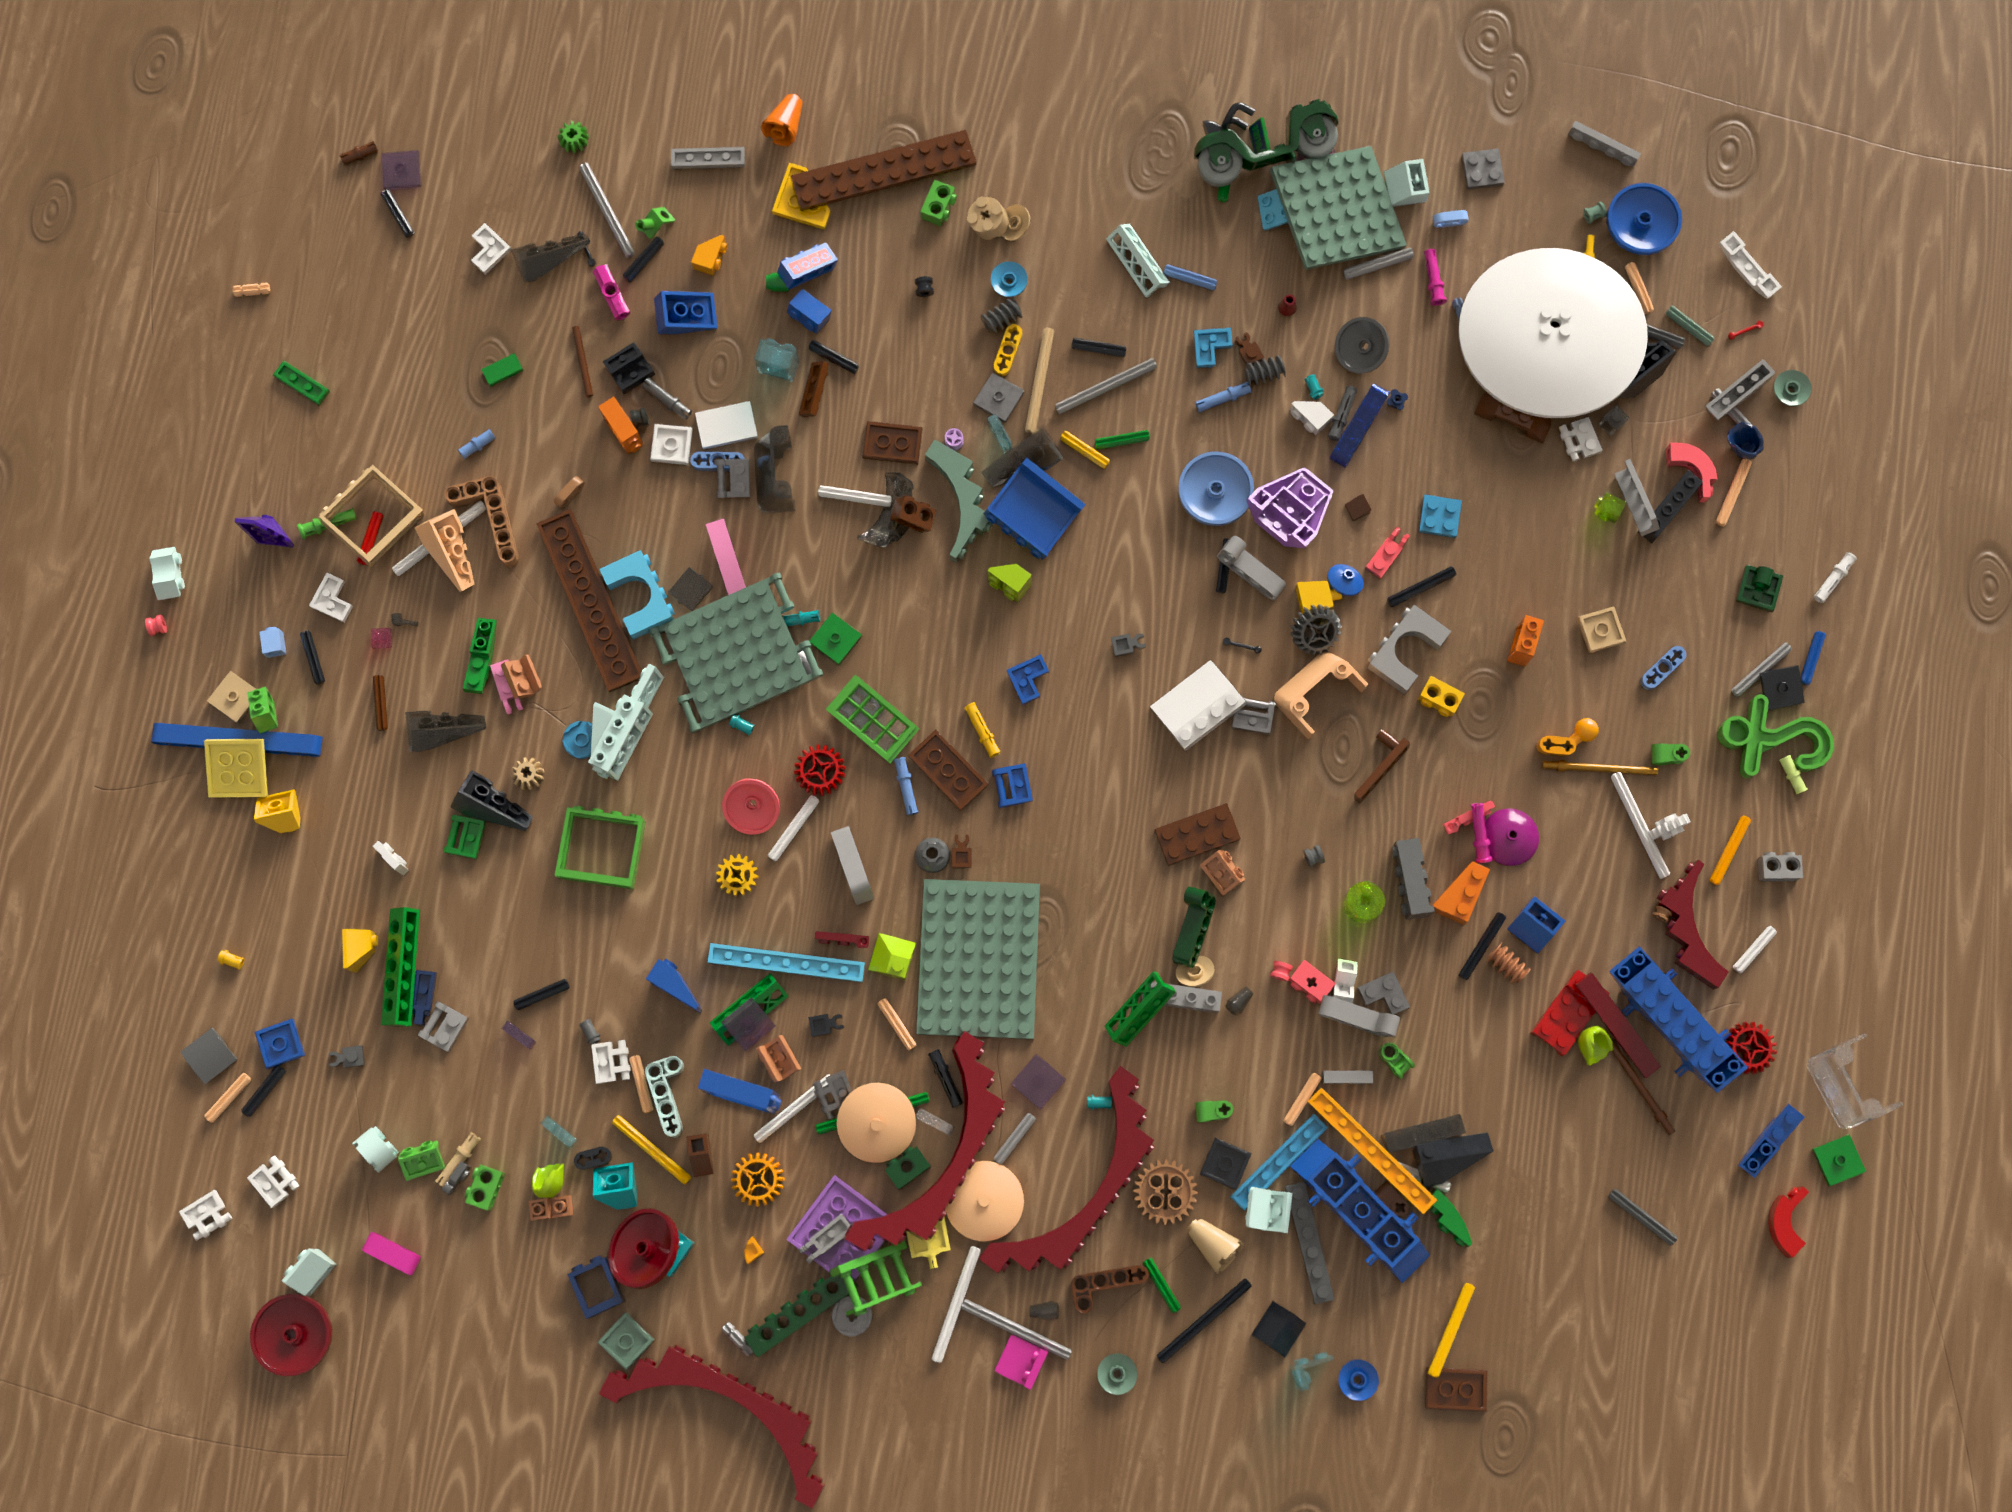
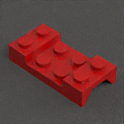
M1576 970L1530 1032L1552 1046L1561 1057L1566 1055L1595 1013L1594 1009L1575 985L1586 976L1580 970Z

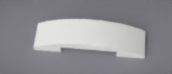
M1734 231L1719 243L1734 269L1760 295L1768 299L1782 287L1771 273L1767 275L1744 249L1745 243Z

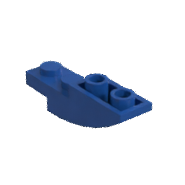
M1788 1103L1778 1116L1773 1118L1738 1165L1755 1178L1805 1116Z

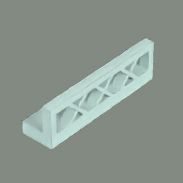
M1130 224L1119 225L1106 238L1145 297H1149L1158 288L1166 287L1170 283ZM1118 234L1122 238L1121 246L1117 245L1113 240ZM1125 249L1131 251V260L1126 259ZM1135 264H1139L1142 267L1141 275H1137L1135 272ZM1145 278L1150 279L1153 284L1149 290L1145 287Z

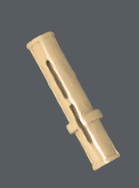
M470 1132L464 1143L457 1147L458 1151L435 1182L444 1187L459 1163L464 1162L467 1157H471L472 1150L481 1138Z

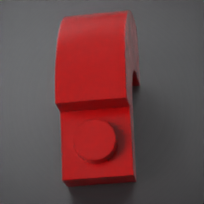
M1804 1186L1793 1187L1787 1193L1788 1198L1785 1195H1778L1769 1212L1768 1227L1771 1238L1776 1247L1787 1258H1793L1806 1245L1795 1233L1791 1225V1214L1794 1208L1809 1193Z

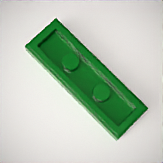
M284 360L273 374L276 379L318 406L321 405L330 392L328 388Z

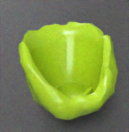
M1592 1026L1581 1032L1578 1046L1587 1065L1591 1066L1598 1063L1607 1056L1609 1051L1613 1050L1612 1040L1601 1027Z
M564 1164L536 1168L532 1177V1190L537 1197L553 1198L563 1189Z

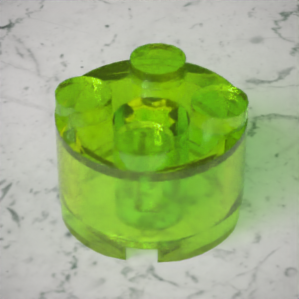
M1363 881L1356 883L1345 895V913L1355 922L1367 923L1373 921L1384 909L1386 902L1384 893L1372 882ZM1366 899L1368 901L1367 905H1361L1362 900Z

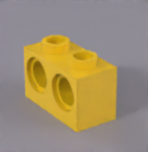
M1430 676L1418 700L1425 707L1437 709L1438 713L1442 716L1452 717L1465 693ZM1427 691H1435L1436 697H1430ZM1444 699H1451L1453 706H1447Z

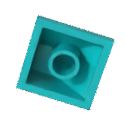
M633 1162L595 1168L593 1198L617 1210L637 1207V1187Z

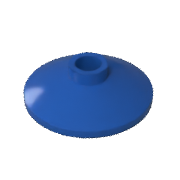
M1345 564L1334 565L1328 572L1327 579L1330 586L1342 595L1354 596L1363 589L1364 582L1362 576L1351 566Z
M1355 1359L1347 1362L1341 1368L1338 1382L1341 1391L1348 1398L1362 1401L1374 1395L1379 1385V1376L1372 1364L1365 1360ZM1356 1376L1361 1377V1382L1359 1384H1356L1354 1382V1378Z

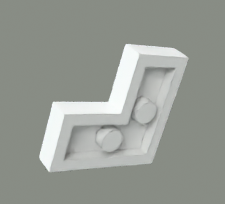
M485 223L472 235L473 239L483 249L471 261L485 275L512 250Z
M326 573L309 606L344 623L353 608L352 604L337 598L345 581Z
M377 841L373 845L382 855L381 857L394 870L403 876L409 871L405 867L407 862L395 852L392 854L394 849L386 842L382 844Z

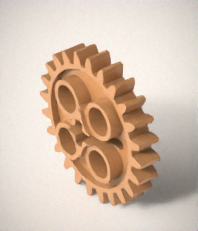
M1165 1159L1164 1165H1161L1160 1161L1157 1160L1156 1167L1150 1163V1170L1143 1168L1145 1175L1138 1174L1141 1182L1137 1181L1134 1183L1139 1186V1189L1133 1190V1192L1139 1194L1134 1200L1141 1202L1137 1208H1144L1142 1215L1147 1212L1149 1213L1148 1220L1156 1217V1223L1163 1219V1224L1166 1225L1167 1219H1170L1171 1223L1174 1224L1175 1217L1182 1221L1181 1214L1188 1216L1189 1214L1186 1209L1193 1210L1194 1208L1190 1203L1197 1202L1196 1199L1192 1198V1195L1198 1194L1197 1191L1192 1189L1197 1184L1190 1182L1194 1176H1187L1189 1169L1184 1172L1182 1171L1183 1164L1179 1165L1178 1168L1175 1167V1161L1168 1165V1160ZM1164 1174L1168 1175L1167 1190H1171V1194L1167 1195V1210L1163 1209L1164 1194L1160 1193V1190L1164 1189ZM1153 1176H1158L1161 1179L1159 1187L1151 1185L1150 1180ZM1172 1177H1178L1181 1180L1180 1187L1174 1188L1171 1186L1170 1180ZM1157 1196L1160 1198L1161 1204L1159 1207L1151 1206V1197ZM1172 1197L1180 1199L1181 1204L1178 1208H1173L1170 1205Z

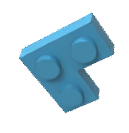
M1231 328L1194 330L1196 367H1215L1214 349L1232 348L1233 346Z

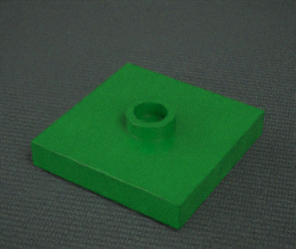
M832 612L810 639V644L840 665L861 639L862 634Z
M1850 1134L1812 1149L1828 1186L1866 1172Z

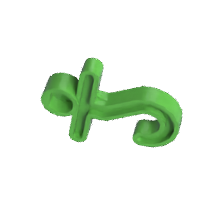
M1762 694L1750 700L1747 719L1741 716L1730 717L1717 730V738L1725 748L1738 749L1743 746L1740 774L1746 779L1755 776L1759 772L1761 754L1799 735L1808 736L1814 744V750L1811 754H1802L1793 760L1797 770L1801 772H1810L1820 768L1831 758L1834 750V739L1829 728L1821 721L1812 717H1800L1777 729H1767L1765 725L1769 701Z

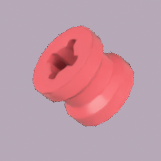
M157 615L153 619L150 617L145 619L146 629L151 637L159 632L162 634L167 632L166 622L162 615Z
M1274 961V970L1271 972L1270 977L1288 982L1290 978L1288 974L1293 966L1284 962Z

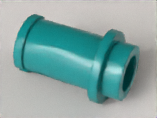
M1315 374L1309 375L1304 379L1310 390V397L1316 400L1324 395V390L1320 388Z
M733 715L729 723L732 729L736 728L747 735H750L755 727L754 724L740 718V715Z
M1091 1095V1097H1087V1109H1111L1112 1107L1111 1096L1094 1097V1095Z

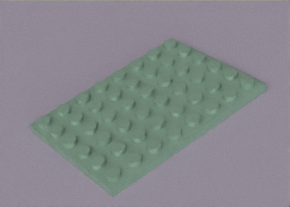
M924 879L917 1035L959 1036L960 1033L965 1031L974 1037L1034 1039L1040 884Z

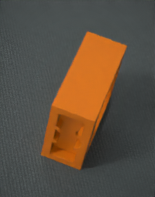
M615 397L599 405L598 408L604 420L627 454L638 451L643 442L638 431Z
M1528 615L1523 617L1516 627L1507 658L1508 662L1524 667L1534 657L1544 620Z

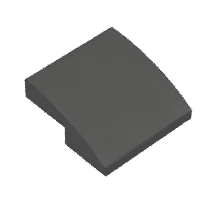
M213 1027L180 1052L204 1084L208 1083L237 1060V1057L227 1047L225 1041Z

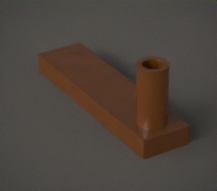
M1384 729L1377 734L1376 738L1392 751L1354 793V800L1361 804L1410 748V742L1407 739L1403 738L1399 742Z

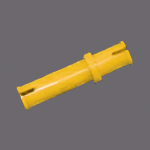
M973 702L966 705L964 709L980 737V743L986 748L989 757L993 758L999 755L1001 752L993 739L994 735L988 730L976 703Z

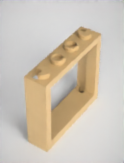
M372 465L365 471L363 470L356 481H351L346 487L347 490L343 494L339 493L329 507L323 508V511L319 514V520L321 524L371 567L424 514L423 509ZM375 479L407 507L410 512L366 554L334 526L330 520L371 480Z

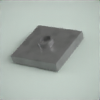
M992 372L973 405L1006 423L1023 396L1024 390Z

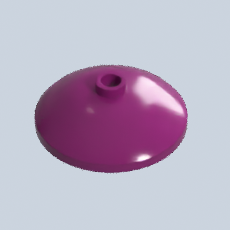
M1502 809L1493 813L1485 821L1487 838L1491 843L1489 845L1490 856H1492L1493 861L1505 866L1520 865L1528 861L1536 852L1539 844L1538 828L1532 818L1526 813L1517 809ZM1514 832L1516 837L1511 838L1509 833Z

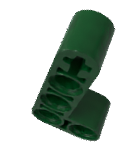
M1189 886L1184 893V902L1189 907L1172 960L1175 964L1193 968L1197 963L1216 905V898L1206 890Z

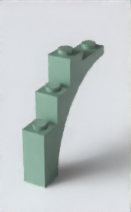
M934 440L925 454V460L937 468L948 480L955 492L960 508V529L956 543L950 553V560L957 563L959 558L962 560L966 555L968 544H972L977 537L976 532L983 536L985 531H990L993 524L986 519V515L983 514L985 511L976 506L980 505L984 496L983 488L968 480L975 470L973 469V461Z

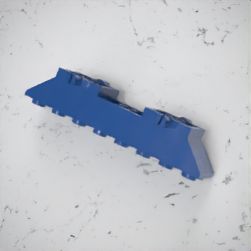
M1639 946L1609 971L1620 987L1621 992L1628 999L1629 1005L1621 1010L1622 1013H1625L1624 1016L1627 1017L1634 1010L1641 1013L1681 1058L1683 1064L1674 1071L1676 1074L1680 1072L1677 1075L1678 1077H1681L1689 1070L1700 1081H1703L1718 1093L1748 1068L1724 1041L1731 1036V1033L1725 1029L1718 1034L1670 981L1677 976L1673 969L1664 974Z
M1317 1139L1290 1165L1295 1173L1316 1193L1308 1202L1311 1206L1315 1207L1322 1200L1372 1252L1365 1262L1371 1267L1379 1259L1403 1283L1430 1256L1411 1228L1419 1218L1412 1213L1405 1221L1400 1219L1367 1187L1354 1169L1362 1161L1357 1154L1347 1162Z

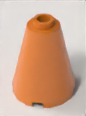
M788 94L761 125V131L767 139L768 137L774 139L773 143L777 145L790 146L796 140L803 105L798 95Z

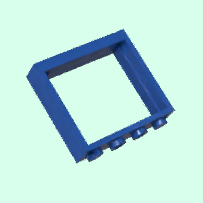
M707 1069L703 1070L698 1089L706 1094L771 1114H775V1110L778 1111L782 1103L780 1095L772 1089Z

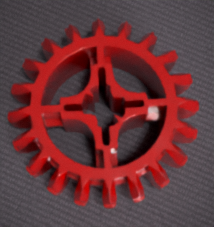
M817 744L814 751L812 746L809 747L810 753H807L805 750L802 751L805 756L804 758L801 756L797 757L801 763H795V767L799 769L795 770L794 774L800 775L796 778V781L801 782L800 788L806 787V793L813 789V796H816L817 791H820V795L824 796V790H827V793L830 795L831 787L834 790H838L835 784H843L839 778H845L846 775L840 771H845L846 766L841 765L844 763V759H838L840 753L834 754L835 749L833 747L827 751L828 747L824 745L823 750H820V745ZM818 756L827 757L833 762L823 763L819 761ZM812 759L813 767L807 773H804L807 763ZM816 763H818L821 769H825L822 773L824 778H822L819 772H815L818 768ZM836 767L833 778L828 782L826 777L828 772ZM819 778L822 784H813L807 779Z
M1747 1021L1743 1022L1742 1026L1739 1023L1736 1024L1735 1029L1730 1028L1731 1036L1725 1042L1736 1054V1050L1742 1053L1743 1062L1748 1067L1744 1074L1747 1075L1751 1072L1752 1075H1755L1757 1070L1760 1073L1764 1072V1067L1769 1068V1062H1774L1775 1059L1771 1055L1777 1054V1051L1772 1050V1047L1777 1046V1044L1770 1041L1774 1038L1773 1035L1767 1036L1769 1029L1762 1031V1024L1756 1027L1755 1022L1748 1024ZM1743 1032H1748L1744 1042L1736 1043L1738 1037ZM1757 1037L1761 1040L1763 1046L1757 1043ZM1751 1045L1755 1050L1749 1052V1049L1747 1050V1047L1743 1046ZM1755 1054H1763L1759 1062L1751 1064Z

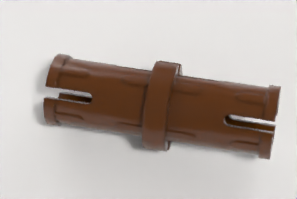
M374 141L360 147L356 146L354 147L355 149L339 155L345 166L359 159L360 161L364 160V157L378 152Z

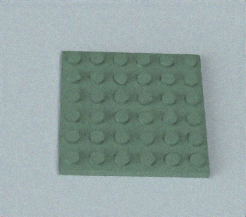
M1372 146L1329 154L1322 158H1310L1271 167L1270 172L1305 270L1399 250L1407 246Z

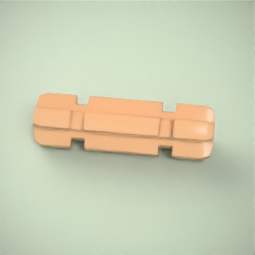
M261 283L260 285L249 284L243 285V287L241 285L233 286V295L235 297L243 296V294L251 296L260 295V293H270L268 283Z

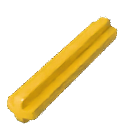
M1064 431L1061 435V441L1103 469L1108 466L1110 462L1108 458L1069 432Z

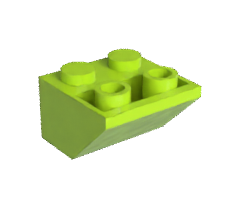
M1018 564L990 567L987 570L989 585L996 590H1002L1004 596L1011 601L1019 602L1032 585V575Z

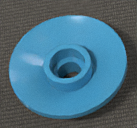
M1003 262L992 271L991 285L1001 296H1017L1027 286V273L1018 263ZM1007 280L1013 281L1011 284L1006 283Z

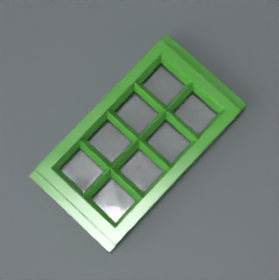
M856 675L853 676L825 709L889 764L919 730L913 722Z

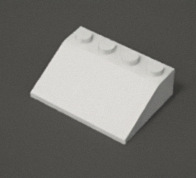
M1210 660L1150 707L1184 751H1187L1234 715V713L1243 708L1246 702Z

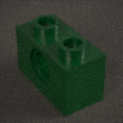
M912 1146L902 1153L904 1156L898 1161L894 1158L886 1164L888 1168L885 1171L898 1190L931 1167L918 1147L914 1149ZM909 1161L912 1163V1170L910 1172L902 1171L901 1165L903 1162Z

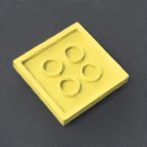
M206 739L204 741L208 797L268 796L264 739Z

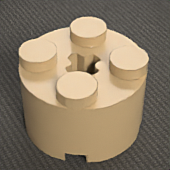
M982 196L977 198L969 208L967 220L972 229L982 239L992 240V238L1002 236L1007 230L1009 224L1007 213L996 199Z

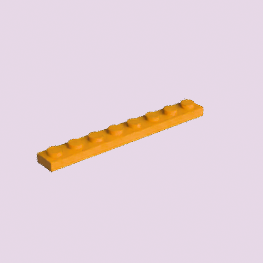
M1322 1087L1308 1100V1103L1419 1212L1424 1215L1437 1202V1199Z

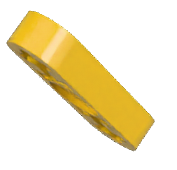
M1009 325L1002 339L994 362V372L1000 377L1008 375L1022 339V329L1019 325ZM1016 330L1018 335H1015L1013 342H1011V333ZM1010 346L1013 348V353L1006 355L1003 353V348ZM1003 359H1005V368L1000 371L999 366L1002 365Z

